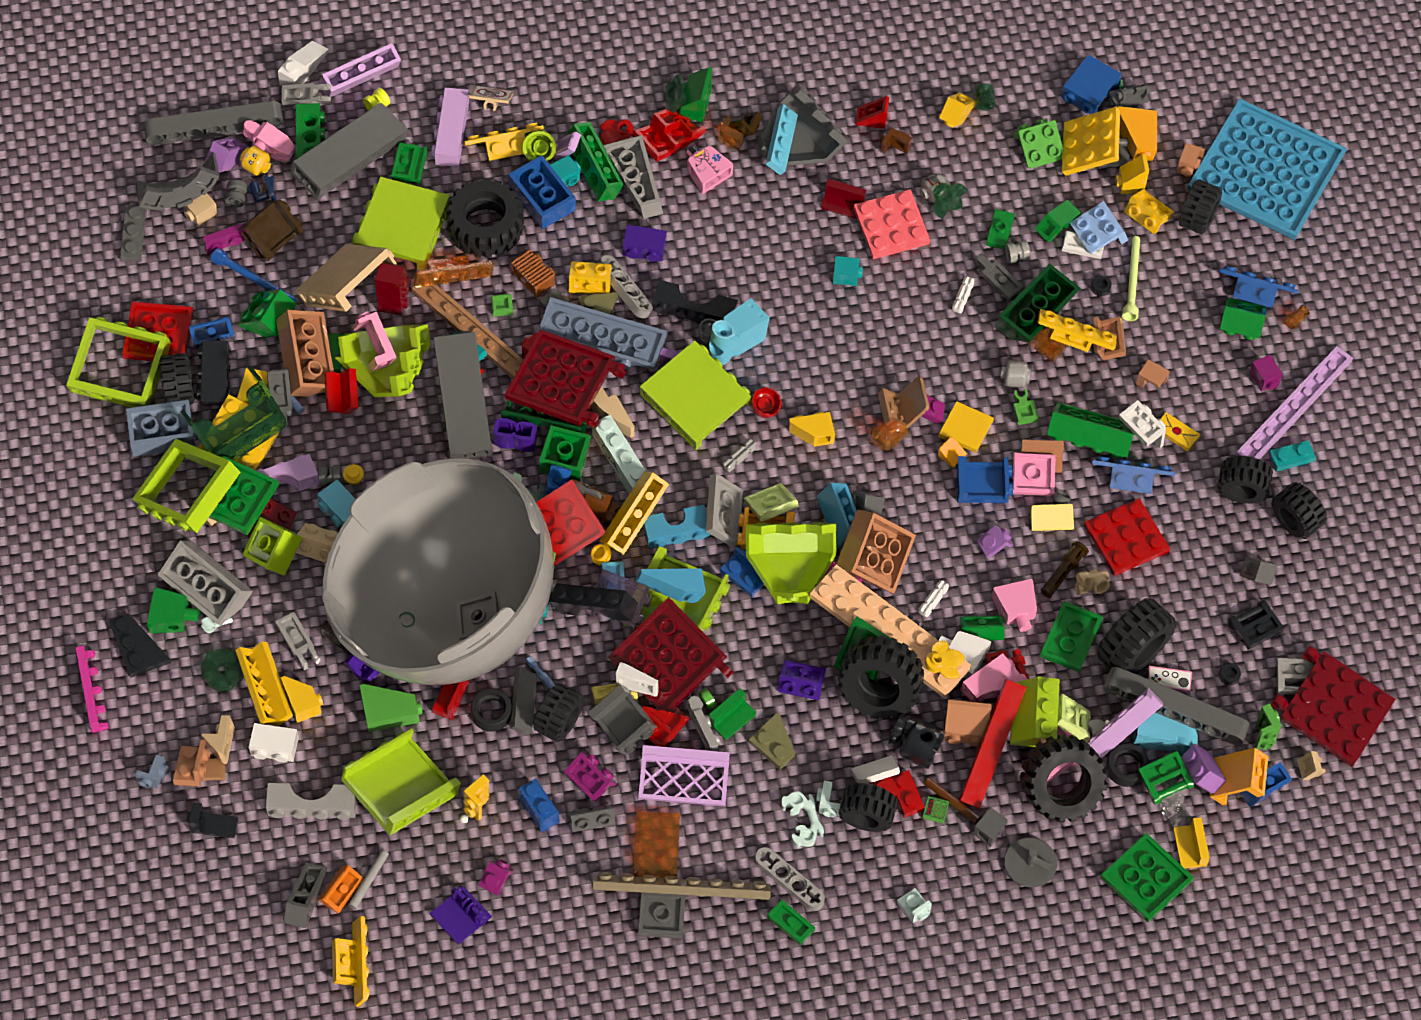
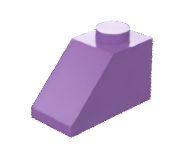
M234 137L213 141L205 162L213 152L216 154L218 171L231 170L239 161L242 152L249 146Z

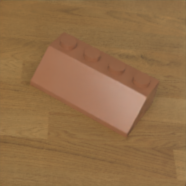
M287 310L276 319L284 369H288L291 396L308 397L324 393V374L326 372H334L324 312Z

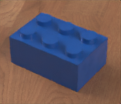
M542 155L508 174L511 190L516 191L523 206L541 229L576 211V197Z

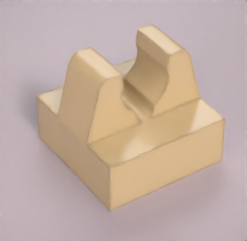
M1310 751L1297 760L1302 780L1309 781L1326 772L1321 767L1323 760L1318 756V752Z

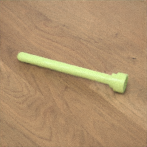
M1138 236L1132 238L1127 304L1122 309V318L1126 321L1137 320L1139 309L1135 305L1140 238Z

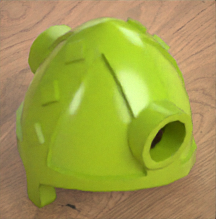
M536 131L525 138L522 150L530 161L542 155L549 163L554 157L557 143L549 133Z

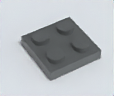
M641 892L638 936L683 939L686 895Z

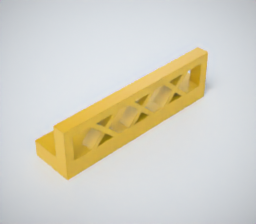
M261 641L252 649L237 648L235 651L260 724L281 726L293 714L268 642ZM265 711L269 714L270 718L266 717Z

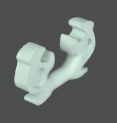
M797 791L788 796H783L781 803L783 811L789 806L791 808L790 815L794 816L799 814L800 809L803 808L807 811L811 823L810 828H806L805 825H799L795 828V832L800 833V836L792 834L793 844L797 848L800 846H813L816 841L817 832L820 834V837H823L824 828L816 814L814 797L809 794L808 801L802 793Z

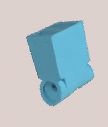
M750 298L727 314L723 320L713 323L708 349L709 355L713 359L717 358L722 365H725L733 356L737 357L766 339L769 316Z
M1154 713L1134 730L1133 744L1143 749L1169 752L1178 751L1179 754L1183 755L1193 744H1198V735L1196 729Z

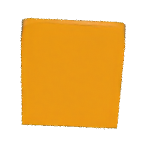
M952 436L938 451V457L952 468L957 465L958 456L967 455L966 451Z

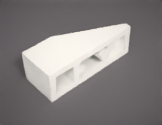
M314 41L308 43L291 55L278 70L279 84L281 86L304 84L328 54L329 49Z

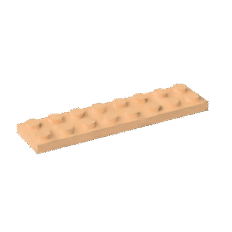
M837 564L810 593L809 597L848 627L851 626L852 621L858 616L890 638L898 639L897 642L901 644L903 642L909 646L908 649H913L917 654L916 659L919 658L922 662V668L924 669L923 683L944 699L971 669L972 665L964 660L960 666L956 667L960 675L957 679H947L940 672L932 673L927 670L925 658L931 653L932 646L939 640Z

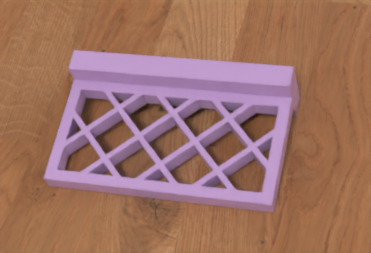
M643 745L638 799L725 807L730 752ZM646 762H656L660 769L651 776L646 770ZM671 764H677L682 769L674 777L666 770ZM692 766H699L703 770V773L696 779L687 771ZM714 768H724V776L718 781L709 773ZM663 771L670 781L660 787L654 778ZM685 773L692 782L682 789L675 780ZM707 775L714 784L704 791L697 782ZM650 781L659 789L652 795L643 794L644 786ZM671 783H674L680 790L675 796H668L664 791ZM695 784L702 794L697 798H690L686 791ZM714 787H717L722 792L721 800H712L707 793Z

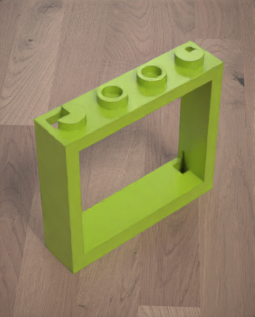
M89 317L66 386L72 393L131 408L151 405L161 376L159 360L161 356L168 355L171 342L166 337L167 335L162 332L150 333L142 327H135L134 329L122 322L114 324L102 317H96V319ZM96 329L158 344L142 396L79 381Z
M175 439L132 500L138 504L137 509L143 511L146 515L150 513L158 520L164 519L171 526L176 524L185 532L188 529L198 533L241 472L229 460ZM184 458L217 471L186 515L153 502Z

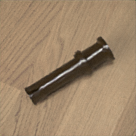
M1073 541L1068 553L1063 554L1061 564L1040 589L1044 596L1052 598L1071 570L1076 569L1082 557L1089 553L1088 548L1083 543Z

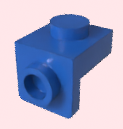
M552 464L546 479L545 494H550L569 481L571 469Z

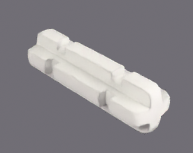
M964 277L956 300L952 305L954 312L962 313L974 285L973 278Z
M942 580L937 583L936 588L931 591L925 602L919 607V614L924 617L929 616L932 612L931 610L935 608L943 597L942 595L947 592L949 587L947 583Z

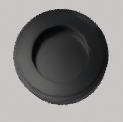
M1096 276L1091 282V291L1097 296H1106L1111 290L1112 283L1106 276Z
M1233 663L1224 664L1219 671L1220 681L1229 686L1238 683L1241 677L1240 668Z

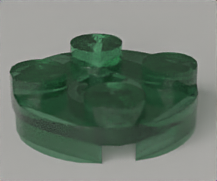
M218 649L206 654L201 665V674L204 682L210 685V688L216 691H229L235 688L239 681L243 680L244 674L236 651ZM225 666L229 670H226L225 674H221L218 668Z

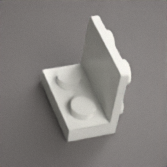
M1137 400L1119 415V419L1146 447L1152 442L1159 448L1163 446L1166 432L1165 424L1152 415L1147 405H1142Z

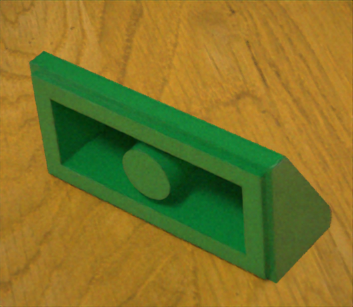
M1001 615L960 617V629L962 632L989 641L1004 640L1005 627Z

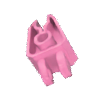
M251 120L244 122L243 134L245 138L247 137V139L252 141V146H257L267 152L270 158L276 161H289L295 153L293 142L275 126L268 122H263L262 125Z

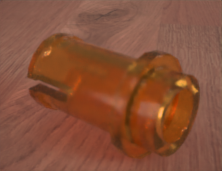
M1300 305L1295 312L1286 316V326L1290 329L1298 328L1300 323L1310 315L1309 309L1305 305Z

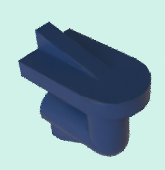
M265 175L264 179L273 201L277 200L274 176L269 177ZM252 182L247 186V192L253 196L255 202L259 203L269 199L267 190L261 192L258 182Z

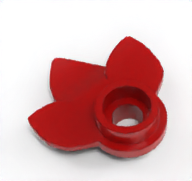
M627 119L620 121L606 120L600 125L601 130L604 132L600 135L599 139L602 145L630 139L634 132V126ZM627 126L624 131H621L622 127Z

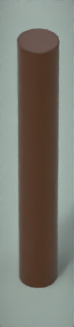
M930 777L925 781L924 785L945 801H949V804L975 824L978 822L980 816Z

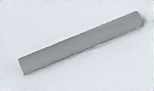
M385 850L380 851L348 904L351 908L356 909L388 857L389 853Z

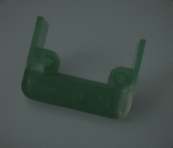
M249 366L248 370L256 384L251 386L246 392V399L250 405L216 427L208 419H201L194 423L184 409L180 411L205 451L236 461L285 428V416L264 381L252 366Z

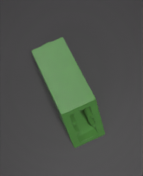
M366 684L360 685L368 732L419 723V715L423 713L421 703L416 702L415 694Z

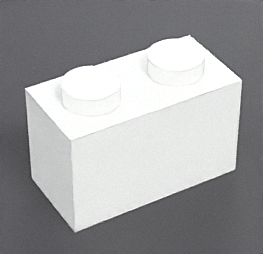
M254 723L249 744L251 756L262 760L266 758L275 759L282 763L287 761L294 762L299 739L297 729Z

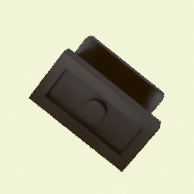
M281 199L272 201L238 229L261 262L270 261L275 257L274 254L295 236L304 232L300 220L292 215L289 205Z

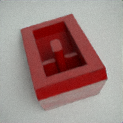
M886 95L857 107L855 124L857 126L885 129L889 96Z

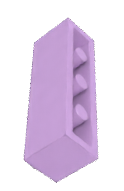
M393 43L322 74L319 82L320 84L331 85V90L324 92L326 96L333 97L397 68L401 59Z
M445 88L444 95H440L439 107H442V110L437 113L439 128H435L434 140H437L436 145H432V157H435V165L460 166L469 106V90Z

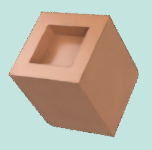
M1148 359L1138 374L1136 385L1143 388L1149 382L1156 387H1160L1162 383L1165 384L1167 382L1170 371Z

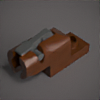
M574 480L598 520L611 524L622 505L613 501V495Z

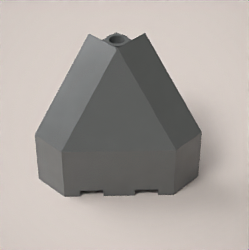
M798 83L777 104L753 148L767 159L777 110L782 104L798 115L787 166L828 162L848 142V139L842 129L834 125L830 115L817 105V100Z

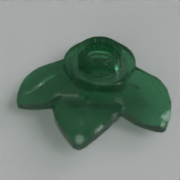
M947 183L938 184L933 191V197L935 198L933 210L935 214L943 219L948 209L962 210L963 205L960 196L968 191L967 188L960 183L951 185Z

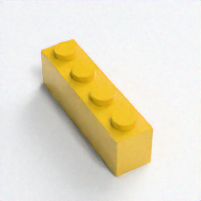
M644 471L607 528L606 534L601 537L600 542L607 545L615 553L624 555L669 484L653 472Z

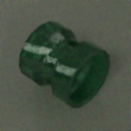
M988 83L977 85L974 89L975 96L977 97V109L981 111L993 109L996 106L995 97H993L994 86Z

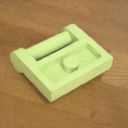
M1062 694L1059 697L1058 726L1063 731H1068L1078 737L1079 740L1083 739L1089 743L1088 723L1091 719L1090 711Z

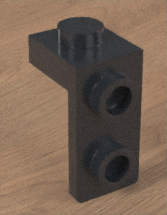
M193 802L192 810H188L186 817L191 833L235 838L239 821L238 817L206 813L203 810L202 803Z

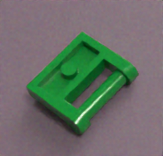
M1178 751L1137 770L1154 805L1161 803L1162 799L1186 788L1189 790L1194 787V783ZM1181 775L1182 781L1157 792L1155 786Z

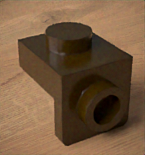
M758 111L744 114L741 120L730 122L729 127L740 138L754 135L760 126L759 123L763 116Z

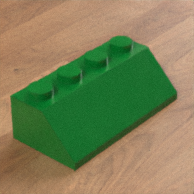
M1057 402L1047 435L1051 436L1053 440H1067L1074 446L1091 447V450L1099 453L1106 451L1116 458L1128 457L1134 433L1120 419Z

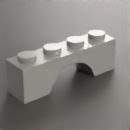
M268 783L266 810L268 816L273 818L293 816L297 819L306 817L327 819L328 817H337L341 820H348L356 816L357 798L346 785L334 784L329 793L324 797L316 800H307L296 795L290 783Z

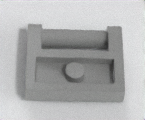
M1278 658L1276 661V694L1284 696V694L1295 695L1300 687L1285 686V681L1303 682L1314 665L1304 659Z

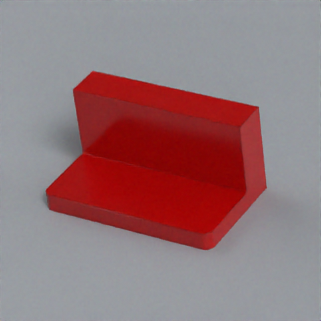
M348 368L342 373L326 372L324 378L327 412L350 414L358 409L356 369Z
M469 680L443 685L432 708V713L453 720L469 686Z

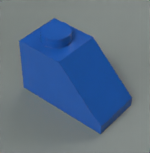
M1279 762L1267 769L1265 796L1256 797L1248 791H1242L1240 794L1248 806L1252 807L1290 783L1292 778L1282 763Z

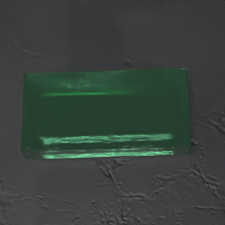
M679 74L665 86L668 110L673 113L687 101L684 78Z

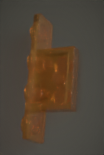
M467 256L428 261V270L416 272L414 286L415 288L428 287L430 285L487 278L492 276L494 262L486 261L469 264Z

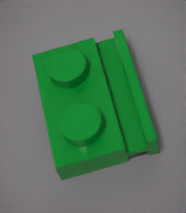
M399 142L391 175L392 180L408 183L417 182V184H420L428 147L422 148L419 145Z

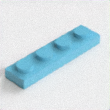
M784 104L778 107L766 159V165L779 175L786 171L798 117L793 110Z

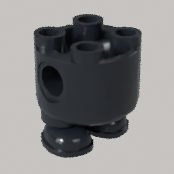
M901 714L888 744L896 745L899 740L902 741L900 756L922 768L929 769L946 732L922 719L915 720L913 718L908 719L903 716L904 714Z

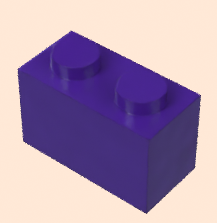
M627 225L623 242V256L632 259L641 258L652 262H663L667 231Z

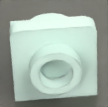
M915 888L897 900V904L912 923L918 919L922 921L930 915L931 902L929 900L926 902Z

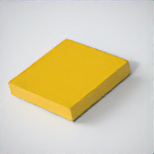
M956 401L939 433V437L948 440L952 436L961 447L977 453L994 421V417Z

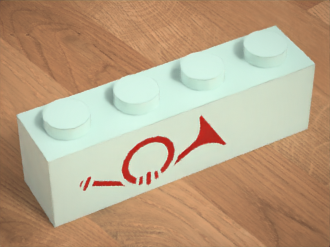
M608 415L600 419L597 428L592 427V436L630 494L646 470L612 416Z

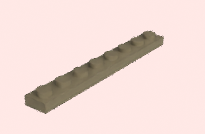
M609 872L594 874L593 890L770 900L771 884H766L764 881L744 883L743 880L738 879L725 882L718 878H711L709 881L700 880L697 877H688L687 879H678L676 876L656 878L655 875L651 874L637 877L630 873H623L620 876L612 875Z

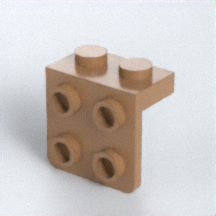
M916 377L899 394L884 388L878 392L884 423L886 426L897 430L906 431L929 409L924 381L921 377Z

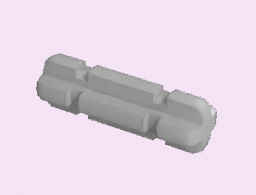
M748 439L744 446H740L730 455L731 458H727L722 463V467L727 472H731L735 465H739L749 456L748 453H752L756 449V443Z

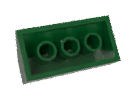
M1049 263L998 316L995 327L1011 340L1030 343L1045 327L1038 324L1040 309L1058 314L1081 288Z

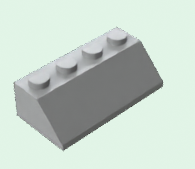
M180 540L158 573L159 577L180 594L187 596L188 601L218 625H222L242 609L253 592L192 541Z

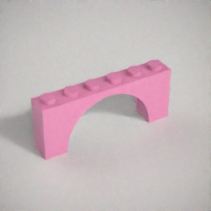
M1002 653L962 683L960 690L970 702L979 703L987 699L998 698L1005 679L1018 682L1027 680L1025 675L1020 674L1016 670L1014 662L1010 658H1006ZM1059 726L1057 727V736L1065 734L1069 738L1072 735L1068 731H1063ZM1067 762L1057 766L1050 773L1047 784L1074 765L1075 762Z

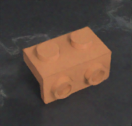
M1098 316L1093 317L1094 324L1091 325L1093 328L1108 331L1117 337L1114 350L1093 343L1095 353L1099 354L1103 361L1125 356L1126 346L1122 318L1119 316L1100 321Z

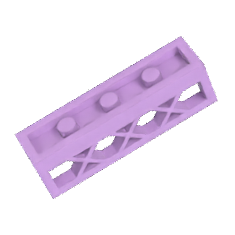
M1148 687L1094 734L1088 744L1103 758L1161 708L1163 702Z

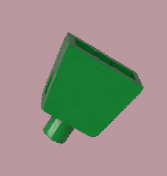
M154 588L147 621L149 633L183 632L186 621L198 622L200 610L189 608L188 597L185 595Z

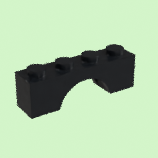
M659 280L652 299V310L659 314H669L679 319H688L700 324L701 321L708 318L715 321L723 320L727 314L737 308L738 300L717 295L708 303H692L682 296L678 284Z
M556 583L549 600L561 614L579 616L581 610H592L602 613L613 620L631 622L638 602L625 590Z

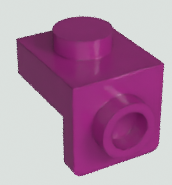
M927 395L929 409L921 417L939 424L943 421L945 403Z
M504 860L490 861L478 886L495 895H500L508 876L513 873L514 869L510 868V864Z

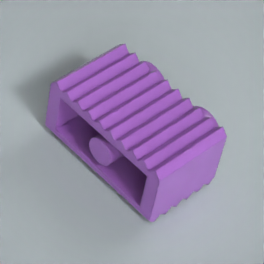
M1193 744L1181 756L1195 784L1204 790L1214 794L1226 782L1212 754L1197 746V744Z

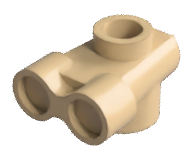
M1093 569L1089 572L1077 573V583L1074 586L1076 594H1085L1093 589L1098 594L1106 592L1110 586L1108 572L1106 570L1098 571Z

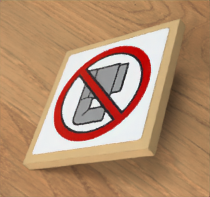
M475 86L469 98L485 100L484 110L487 109V103H492L494 105L493 111H495L498 105L497 102L508 104L514 91Z

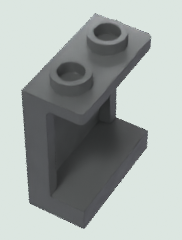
M622 685L615 688L588 712L591 718L600 724L617 746L616 750L624 755L633 752L637 748V744L642 740L648 739L657 727L628 688Z

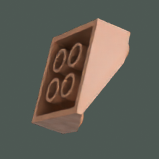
M857 510L837 565L855 579L894 594L916 535L873 512Z

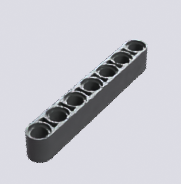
M268 101L151 118L144 122L146 142L151 145L240 133L244 130V122L248 120L262 125L263 122H268L275 127H279L283 124V116L280 103Z
M1110 668L1103 686L1107 693L1131 703L1149 687L1163 702V706L1155 713L1230 744L1238 746L1243 744L1250 725L1247 720L1122 668Z

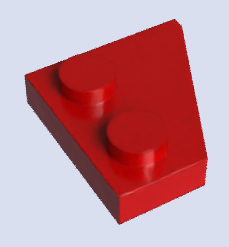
M646 706L642 707L657 726L648 739L659 747H667L690 719L688 716Z

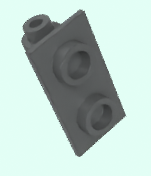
M1142 84L1108 93L1115 107H1130L1148 103L1146 96L1150 93V87Z
M606 803L605 805L592 807L593 811H589L588 808L574 809L573 812L569 813L572 832L616 824L614 807Z

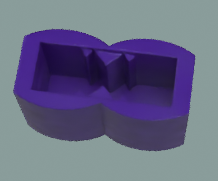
M506 418L496 419L493 430L494 445L503 449L515 448L522 452L535 451L537 426L530 422L516 423Z

